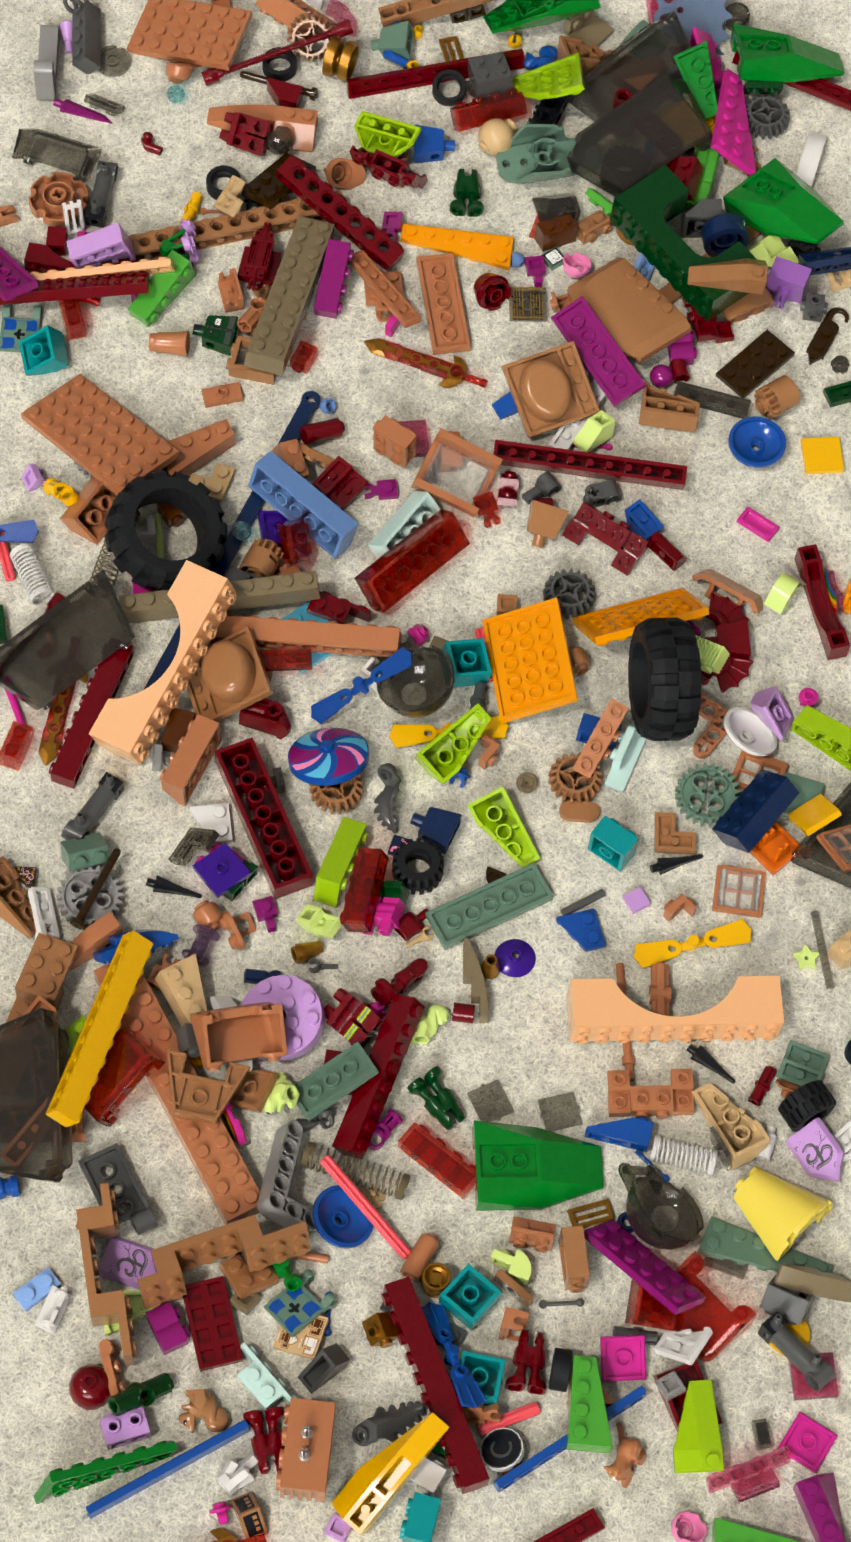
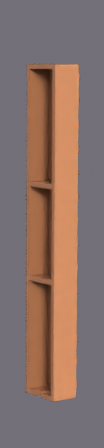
M110 963L94 970V978L99 988ZM142 975L136 983L137 989L128 1002L129 1008L122 1016L120 1028L224 1224L226 1225L259 1213L257 1202L260 1191L221 1118L219 1117L216 1124L173 1115L166 1049L179 1051L177 1036L144 975ZM187 1057L183 1073L198 1076Z

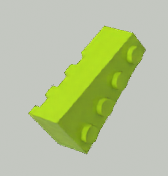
M806 705L793 721L791 730L851 771V728Z

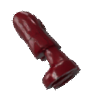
M423 958L412 961L394 975L391 983L384 978H379L375 981V987L370 990L372 997L376 1001H380V1004H385V1007L389 1006L395 994H403L412 984L422 979L428 968L427 961Z
M522 1330L513 1356V1364L517 1368L514 1375L506 1380L505 1387L509 1391H523L526 1385V1368L530 1367L531 1372L527 1391L530 1394L544 1395L547 1386L540 1375V1370L545 1368L546 1363L544 1333L537 1331L535 1347L527 1346L529 1330Z
M272 1407L265 1410L269 1435L264 1434L263 1412L261 1410H252L243 1414V1419L246 1420L247 1424L251 1425L255 1436L251 1439L253 1453L257 1456L261 1474H268L266 1456L274 1455L276 1470L282 1471V1468H279L280 1449H285V1446H281L282 1433L278 1432L279 1421L284 1417V1407Z

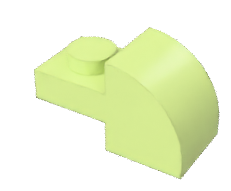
M309 904L304 907L295 919L303 929L319 939H322L323 936L332 939L343 924L339 917L326 914L322 908Z
M494 1249L490 1263L508 1269L510 1277L516 1282L527 1286L531 1276V1263L526 1254L517 1249L515 1256H511V1253L506 1250L499 1249L498 1251Z

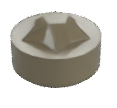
M530 772L519 775L516 780L517 788L523 793L534 791L538 784L536 776Z

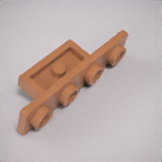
M614 699L610 700L574 764V771L587 778H591L599 762L601 763L603 759L607 760L612 751L609 749L612 742L616 743L622 733L619 729L629 710L627 706Z

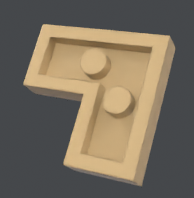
M232 175L213 207L234 218L239 213L243 203L237 196L243 191L246 182Z
M216 463L211 478L192 473L189 481L195 485L201 482L211 491L209 497L214 501L218 500L222 503L235 473V468Z

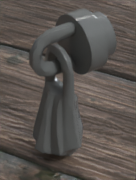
M330 1106L317 1115L319 1120L311 1119L308 1121L307 1119L297 1118L296 1121L302 1125L303 1133L312 1129L317 1124H320L324 1129H328L334 1125V1110ZM329 1116L330 1123L329 1125H326L325 1122H327L328 1119H324V1117Z

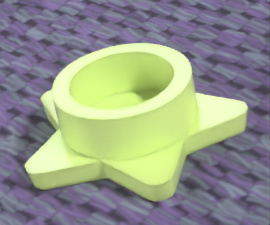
M804 945L801 952L793 954V957L798 960L799 970L808 967L816 969L815 960L819 956L818 952H812L807 945Z

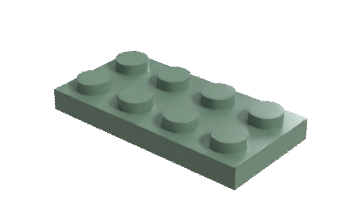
M356 1042L295 1084L300 1094L297 1105L306 1119L310 1121L373 1078L379 1071L359 1042Z

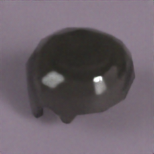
M735 2L725 8L726 11L733 15L731 19L724 22L726 28L732 31L733 23L735 22L739 25L748 26L750 23V12L745 4Z
M277 126L275 132L268 133L265 142L267 149L275 155L289 152L294 143L292 131L288 127Z

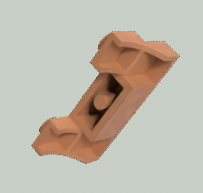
M671 1069V1085L630 1086L629 1070H608L609 1117L635 1116V1118H648V1116H656L657 1119H666L669 1116L693 1115L694 1101L691 1092L694 1086L692 1069Z

